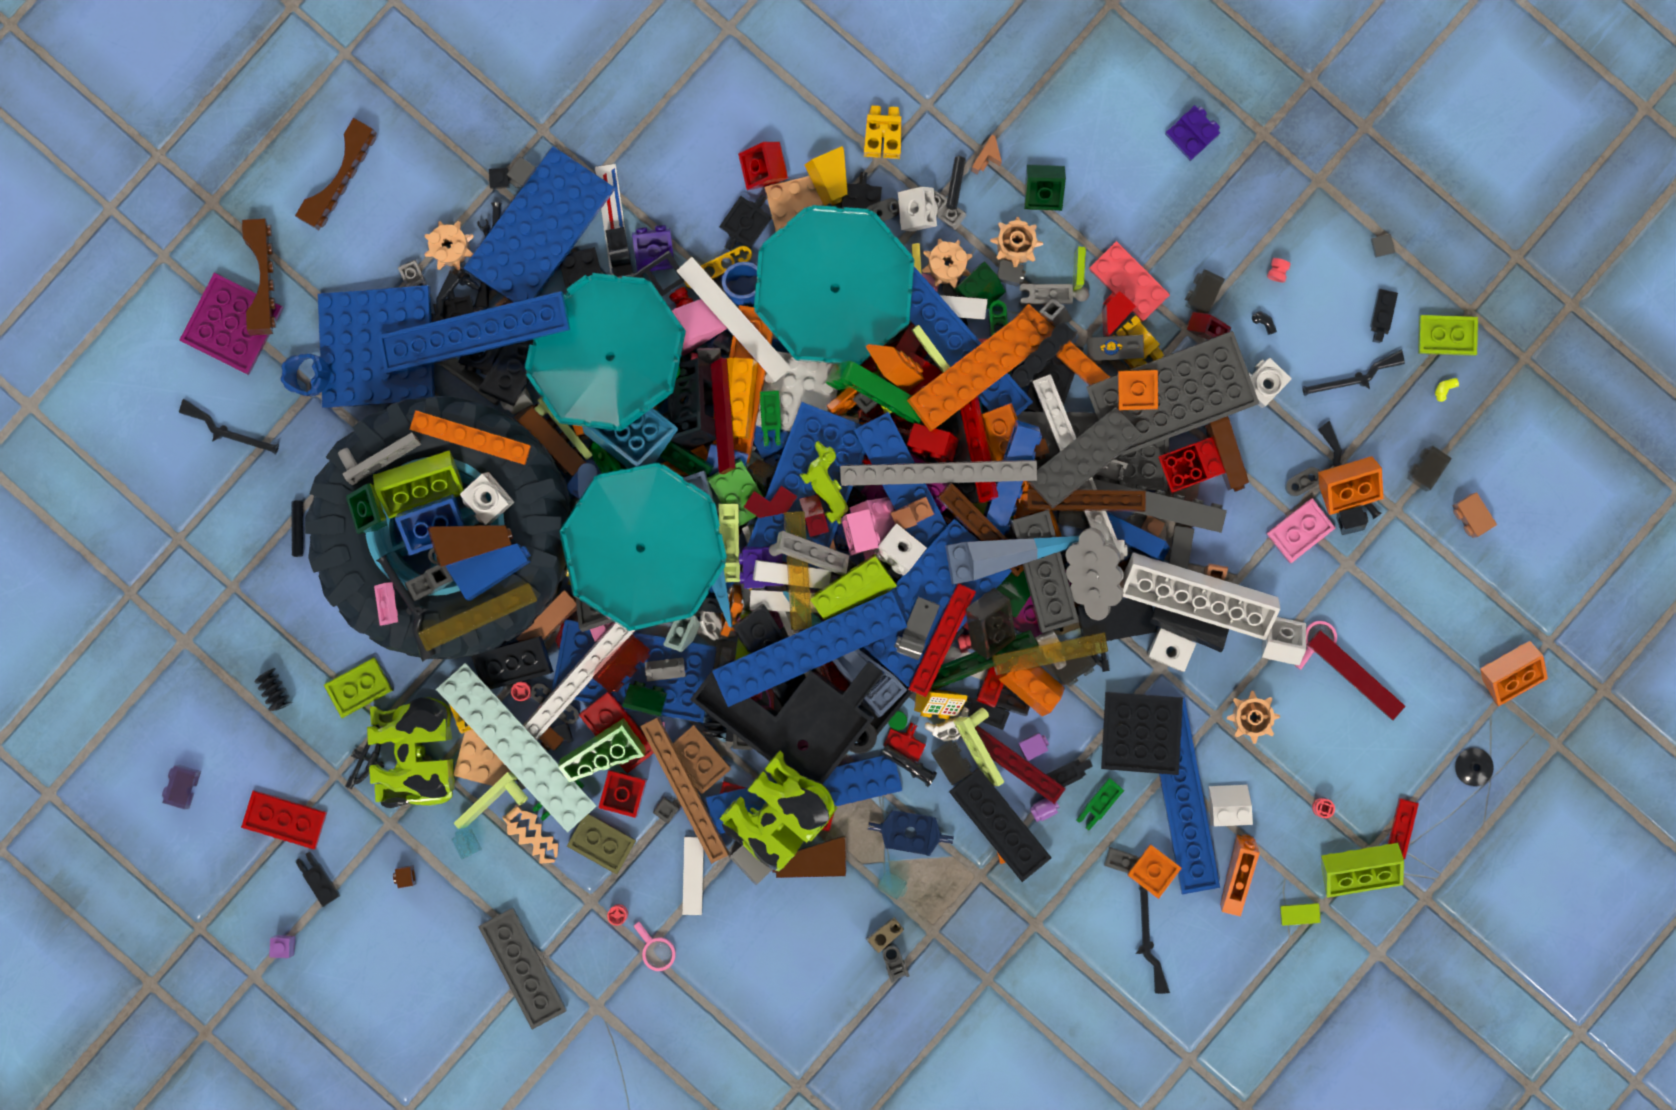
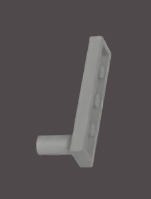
M410 433L358 465L349 448H344L338 452L347 470L343 473V476L347 482L354 485L420 446L421 443L413 433Z
M785 531L779 532L777 543L769 547V553L772 556L783 553L840 575L847 573L849 555Z

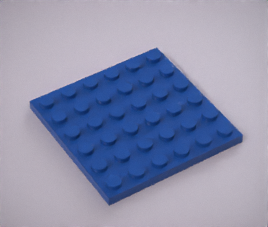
M430 286L318 294L320 357L327 363L330 373L329 382L322 391V408L394 404L406 399H421L435 396L434 363L386 374L378 341V335L432 323Z

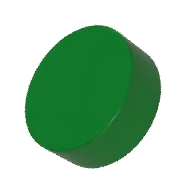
M897 711L888 724L893 730H902L907 725V717L904 713Z

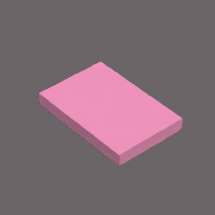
M1311 498L1266 534L1287 561L1292 563L1336 527L1313 498Z

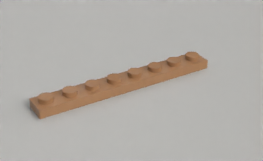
M657 717L641 725L643 733L711 864L728 856L730 853L660 718Z

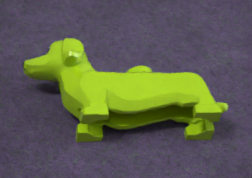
M817 440L815 442V449L819 457L809 464L808 472L806 474L801 473L800 477L805 484L811 482L813 490L828 503L831 512L827 511L824 513L831 523L837 520V523L841 524V517L847 513L848 506L839 492L842 489L836 479L832 481L828 475V467L835 461L836 452L832 447H825Z

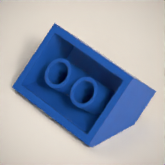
M454 494L397 513L395 517L409 556L433 547L427 527L464 526L462 514Z

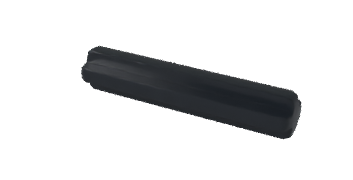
M962 156L955 157L946 203V207L950 210H955L958 206L966 159Z
M294 500L291 502L292 556L302 557L303 502Z

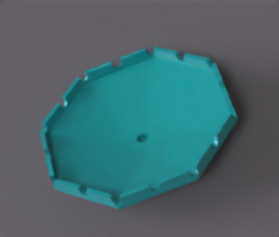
M820 205L808 206L787 222L784 228H780L760 247L754 312L796 361L833 364L852 361L862 365L871 357L866 348L868 344L884 346L909 325L914 258L898 238L892 234L880 217L869 209L847 207L840 209L833 206Z
M592 273L590 276L584 275L566 289L567 293L564 295L570 330L533 339V345L529 346L525 364L526 375L560 424L622 431L673 393L686 330L651 281H647L645 278L626 276L618 278L615 275Z
M659 463L594 476L559 531L573 596L627 631L692 617L696 614L708 595L709 589L714 585L726 566L727 556L723 537L719 532L720 524L715 502L710 498V495L692 483L683 480V477Z

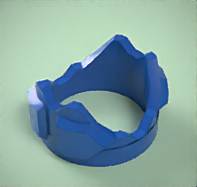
M750 262L735 263L728 267L723 274V290L737 308L739 305L754 307L755 291L747 295H736L727 288V283L729 281H736L740 276L750 278L757 276V266Z
M293 355L282 363V376L280 379L284 387L290 392H296L304 396H316L326 388L329 382L330 373L328 365L318 355ZM311 358L313 359L312 368L315 376L310 381L311 390L306 392L301 389L297 382V371L302 362Z

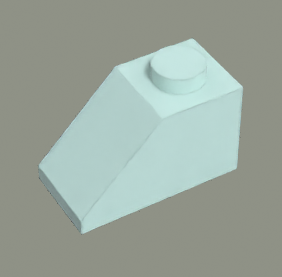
M693 615L690 618L674 621L663 645L682 652L693 642L700 627L697 617Z

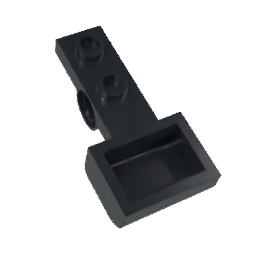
M624 227L605 230L613 274L618 278L632 276L635 273L632 271Z

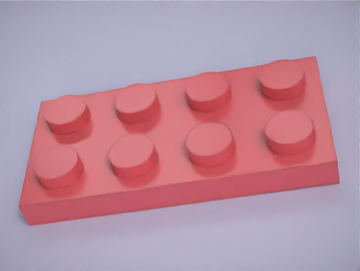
M1117 241L1089 268L1112 293L1116 295L1121 291L1136 305L1132 313L1141 322L1170 296Z

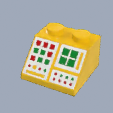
M930 689L927 697L916 693L914 711L920 712V716L932 717V714H936L938 718L949 719L950 716H957L967 700V696L953 691H932Z

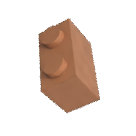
M1477 492L1452 505L1455 509L1453 510L1454 515L1463 522L1465 532L1468 536H1472V538L1479 537L1497 525Z

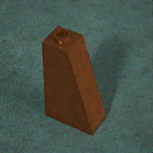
M1226 416L1208 423L1204 426L1207 437H1212L1226 472L1222 476L1228 491L1233 489L1234 492L1245 489L1244 485L1249 483L1229 417Z
M505 525L427 527L440 567L511 545L510 540L513 539L510 529H506Z
M845 836L799 849L795 856L779 872L772 870V873H776V878L846 876Z

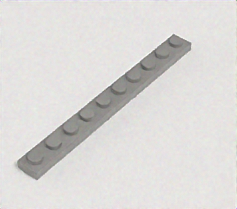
M1037 460L840 466L841 486L1037 481Z

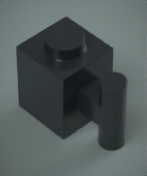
M1362 507L1340 511L1336 518L1342 535L1363 531L1368 523L1367 513L1363 512Z

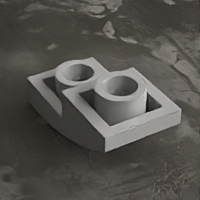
M934 190V199L938 207L936 217L956 230L967 216L966 213L958 207L955 210L948 209L946 207L947 198Z
M416 259L398 267L406 287L427 285Z

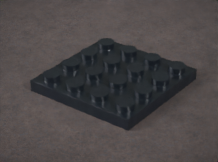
M1105 692L1101 769L1179 775L1184 697Z

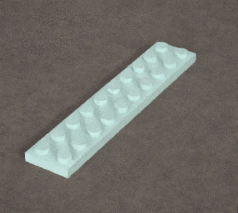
M466 663L436 689L567 833L596 807L595 803L574 781L569 782L558 768L559 764Z

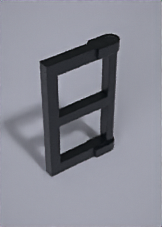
M669 250L630 276L638 278L646 273L661 296H664L685 282L677 272L680 267ZM667 258L680 279L663 290L650 269Z

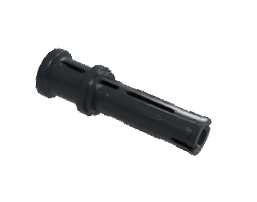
M886 744L881 751V755L910 772L911 777L918 778L927 787L931 785L937 775V772H932L925 768L921 762H914L889 746V744Z

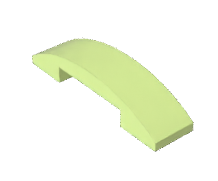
M719 504V532L722 534L727 556L726 566L724 567L726 582H740L738 504Z

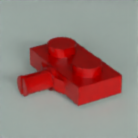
M910 722L906 732H899L891 728L883 746L885 747L886 744H889V746L908 758L918 762L926 744L913 736L918 725Z

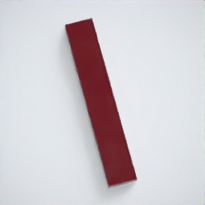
M720 358L711 364L718 468L719 474H726L736 467L728 365L726 358Z
M1321 630L1306 644L1389 719L1394 721L1406 707Z
M978 725L975 727L992 760L1053 804H1056L1066 788Z

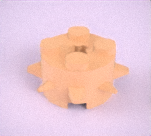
M1016 217L1015 221H1010L1007 225L1001 222L998 223L1000 229L999 237L990 239V242L997 244L998 255L996 258L998 260L1011 261L1014 267L1028 260L1034 262V248L1043 245V242L1038 241L1036 238L1035 230L1037 226H1029L1027 222L1020 221L1019 217Z
M439 221L438 227L430 234H425L424 236L428 240L429 250L424 255L425 257L433 256L437 260L438 270H441L445 265L454 266L457 270H460V263L466 259L465 257H472L473 255L469 250V241L474 236L473 234L465 235L461 231V222L459 221L454 225H444ZM448 242L453 243L451 244V248L448 249L446 247V244Z
M940 238L938 239L937 246L932 251L924 250L923 252L929 258L928 265L922 269V272L931 274L935 279L934 286L936 287L940 283L944 285L950 283L953 288H956L957 281L962 276L970 274L966 269L967 261L973 256L972 254H966L963 248L960 247L959 240L952 243L943 242ZM945 261L950 262L949 266L945 265Z
M1251 691L1247 699L1242 701L1237 698L1233 699L1235 708L1233 714L1227 716V720L1233 721L1237 729L1234 735L1236 738L1243 734L1251 737L1253 744H1256L1258 736L1265 734L1274 735L1271 727L1274 725V720L1280 718V715L1274 713L1272 707H1270L1271 697L1265 700L1258 699L1255 692ZM1252 712L1254 715H1257V719H1254V722L1250 719Z

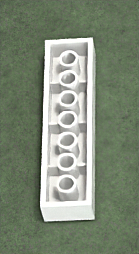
M1132 553L1123 579L1120 582L1124 592L1123 597L1263 640L1267 639L1280 611L1279 598L1136 553Z

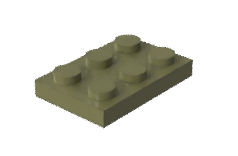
M588 814L580 821L567 847L617 875L636 840Z

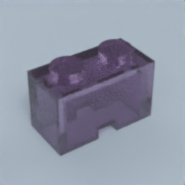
M175 765L168 773V779H170L168 786L162 792V797L164 798L162 803L184 810L189 809L194 797V793H191L193 786H197L201 771L182 765Z

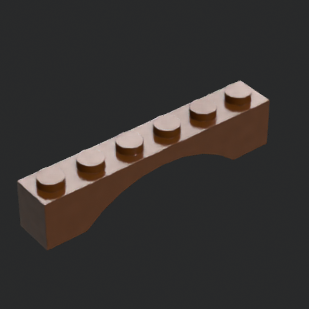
M355 118L351 120L344 132L345 151L338 174L324 190L304 199L295 214L299 220L318 231L326 225L328 214L336 208L337 199L345 193L347 189L346 184L350 178L352 179L357 172L356 167L359 162L364 161L368 147L374 144L377 134L374 129Z
M265 218L242 220L243 239L255 254L260 270L257 295L246 311L247 331L250 336L273 334V328H276V318L272 314V309H275V299L272 298L271 292L275 290L274 280L271 279V273H274L273 261H270V255L273 254L272 243H269V236H272V227L268 225Z

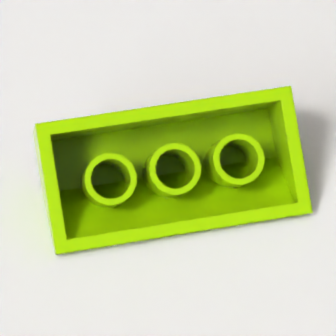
M450 450L373 475L375 492L389 519L396 517L397 513L452 494L458 497L464 491Z
M873 554L845 575H842L812 595L810 600L822 618L827 620L884 595L897 585L877 555Z
M1398 843L1322 855L1321 870L1326 897L1402 886L1404 880V859Z

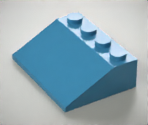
M653 408L622 431L582 426L584 434L628 469L655 463L678 430L675 425Z

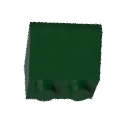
M1027 165L1024 209L1062 211L1066 182L1065 166Z
M985 261L979 264L953 289L959 297L987 299L986 310L989 309L992 302L997 301L1006 292L998 275Z
M366 484L346 496L357 534L378 531L388 525L374 485Z
M634 681V684H629L622 707L662 716L668 694L664 692L665 688L653 686V689L646 688L645 683Z

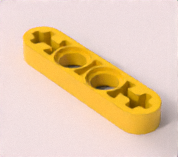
M740 246L701 265L703 270L707 267L714 268L715 273L711 279L715 280L723 276L726 268L721 266L723 259H730L733 265L735 261L731 255L735 254L736 258L740 256V251L743 250L744 253H749L747 254V259L744 260L741 257L737 259V262H750L752 252L747 246ZM685 281V282H684L685 286H686L687 288H689V289H692V288L688 285V283Z

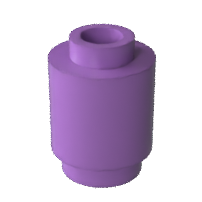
M1044 798L1033 804L1030 811L1036 822L1040 820L1043 822L1058 813L1057 809L1060 807L1057 802L1053 804Z

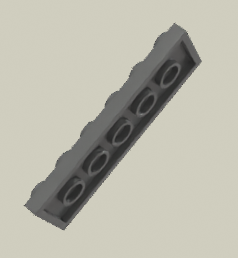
M1115 407L1037 470V481H1028V483L1053 509L1140 439L1142 434Z
M1049 510L1010 520L1015 539L1056 537ZM1060 551L1022 564L1040 632H1047L1079 622Z
M514 908L478 926L532 1030L567 1011Z

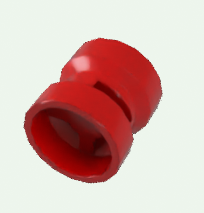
M681 287L669 295L670 300L675 302L676 308L694 302L687 295L688 291L685 287Z

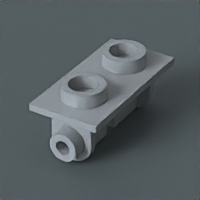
M676 658L645 662L647 681L686 677L684 659Z

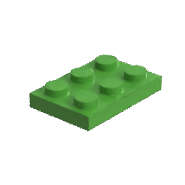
M741 459L735 461L736 468L726 474H719L717 472L707 478L722 504H738V527L756 517V515L744 508L752 493L755 491L762 496Z

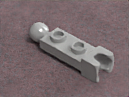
M1021 284L1019 286L1020 291H1025L1029 295L1027 298L1020 300V305H1046L1052 298L1060 304H1073V298L1081 302L1089 298L1087 288L1082 287L1081 289L1073 290V284Z

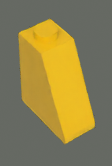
M843 146L813 158L804 164L824 206L830 203L832 206L842 202L841 198L847 195Z

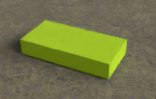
M1319 903L1280 906L1281 925L1321 923Z

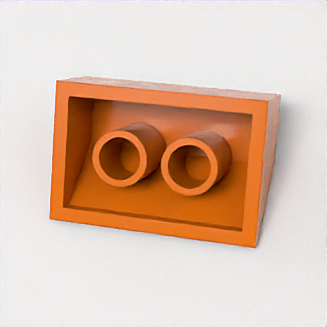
M872 344L866 346L883 376L907 393L924 380L921 374L923 372L921 366L917 362L915 363L910 356L907 357L903 351L899 352L894 347Z
M1373 456L1318 472L1319 488L1329 515L1384 499L1382 467Z
M1531 641L1518 646L1511 652L1480 668L1482 680L1498 707L1548 679L1543 654Z
M1026 654L1016 657L999 678L1005 686L1042 717L1052 712L1062 698L1065 689L1063 685Z

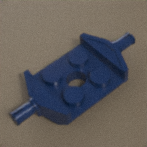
M891 810L883 823L869 822L868 830L879 831L882 834L886 849L930 856L938 843L953 844L954 836L942 835L940 833L936 817ZM908 827H913L916 830V835L912 838H908L905 835V830Z

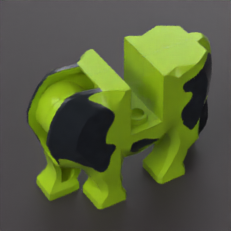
M420 697L390 711H382L378 706L370 707L371 725L379 724L382 728L376 726L367 727L368 745L393 742L397 761L395 768L389 769V771L381 768L379 765L369 766L370 784H374L375 803L381 802V805L386 808H394L408 803L430 806L448 802L453 797L455 777L453 776L454 759L423 761L425 746H422V742L452 740L450 708L445 703L431 697Z
M781 751L772 758L764 769L771 773V777L778 784L769 781L766 773L763 771L748 788L750 793H756L758 797L766 801L762 809L757 811L752 807L750 808L752 813L748 812L745 808L744 799L740 796L736 801L732 802L720 817V820L724 822L722 824L723 829L728 836L742 844L764 865L778 872L795 856L803 841L807 843L828 822L829 816L835 810L834 801L828 788L818 781L800 775L797 771L787 766Z

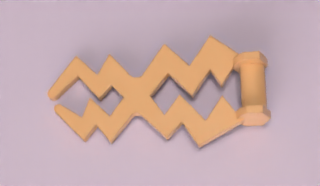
M516 804L510 812L502 817L507 823V834H519V845L532 843V856L540 854L539 864L554 863L555 859L544 858L546 848H540V843L547 842V851L553 849L554 857L556 858L558 856V843H553L554 836L542 837V824H535L537 814L525 811L520 805ZM519 813H522L521 820L530 819L529 830H536L535 836L526 837V827L517 828L518 822L511 823V820Z

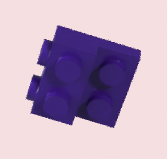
M1195 105L1165 132V135L1189 161L1193 160L1220 135L1219 125L1214 120L1210 122L1206 117L1207 112L1201 106L1197 108Z
M666 225L655 226V230L647 231V227L637 228L636 232L632 233L637 272L668 250L674 258L671 228H666ZM666 258L650 269V271L674 268Z
M770 546L743 547V553H739V565L743 564V572H740V584H744V588L783 586L784 584L753 580L756 560L783 563L782 553L772 556L769 553Z

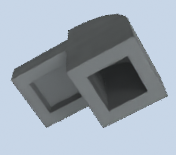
M437 565L426 570L424 574L405 582V586L413 601H416L443 589L453 579L445 566L440 567Z

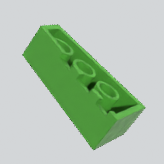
M623 718L562 757L558 768L567 780L572 782L592 775L594 772L609 769L611 766L644 757L646 748Z

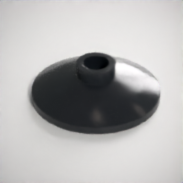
M1469 748L1461 752L1457 757L1455 772L1459 780L1464 784L1481 786L1492 777L1494 764L1490 755L1484 750ZM1475 764L1479 765L1478 771L1473 769Z

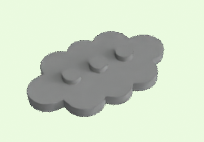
M1087 528L1080 534L1079 542L1072 544L1066 551V559L1070 564L1066 570V576L1072 583L1070 591L1073 601L1078 604H1084L1085 611L1090 618L1103 620L1109 614L1111 606L1117 605L1123 598V588L1119 583L1122 581L1124 574L1118 566L1121 555L1115 546L1105 544V538L1101 531L1096 528Z

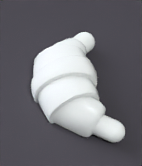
M702 611L699 623L704 635H707L712 640L728 639V637L736 636L732 630L728 637L721 635V620L714 612Z
M967 707L962 708L961 714L958 717H968L969 709ZM957 716L945 719L944 722L933 725L927 722L924 725L926 730L932 732L933 736L943 740V742L954 741L961 736L953 722L958 718Z

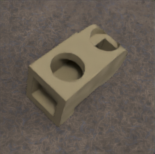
M893 917L873 934L869 935L866 940L879 953L900 935L904 928Z

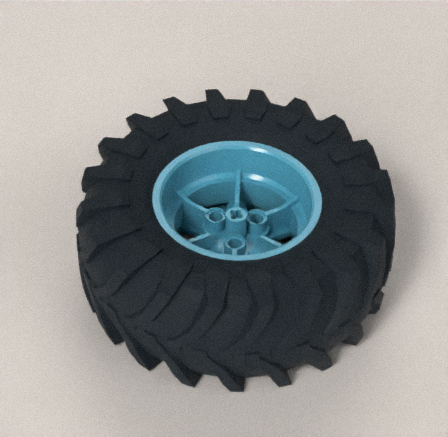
M434 396L421 399H406L388 406L386 410L366 416L352 427L354 429L353 432L335 443L326 456L329 462L315 476L309 493L314 498L305 516V534H311L308 559L313 573L319 572L318 577L323 595L331 606L339 608L340 614L351 628L359 633L368 635L370 640L386 649L421 658L412 632L415 617L413 614L409 615L406 612L408 606L394 585L398 622L381 626L379 624L374 586L392 581L381 564L376 560L386 555L388 562L405 588V582L422 574L412 569L402 558L409 555L403 540L396 545L394 537L395 517L389 519L383 508L388 525L378 531L357 534L346 496L366 484L374 485L373 475L449 450L457 466L461 482L470 485L482 473L489 472L514 501L491 525H505L506 529L509 528L513 537L510 540L511 545L519 544L521 547L525 546L531 555L528 557L531 562L471 601L465 599L454 579L443 589L414 601L417 606L421 605L429 608L422 613L423 620L420 629L436 653L428 659H456L498 648L531 627L534 620L555 599L567 571L559 531L573 508L569 504L571 500L567 484L563 475L556 467V462L544 445L528 429L513 420V418L488 405L456 397ZM415 410L530 445L531 449L526 465L412 431L410 426ZM410 433H413L419 439L420 446L356 484L351 485L344 478L343 473L347 470L338 455V452L342 449L349 448L358 465ZM487 492L486 499L488 502H490L492 497L491 494ZM472 508L460 509L464 526H474L479 523L475 517L476 513ZM431 562V567H432V568L435 567V566H437L436 564H433V563Z

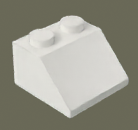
M1276 617L1267 639L1262 642V658L1300 666L1306 651V623Z
M1247 785L1208 786L1210 825H1253L1252 804Z

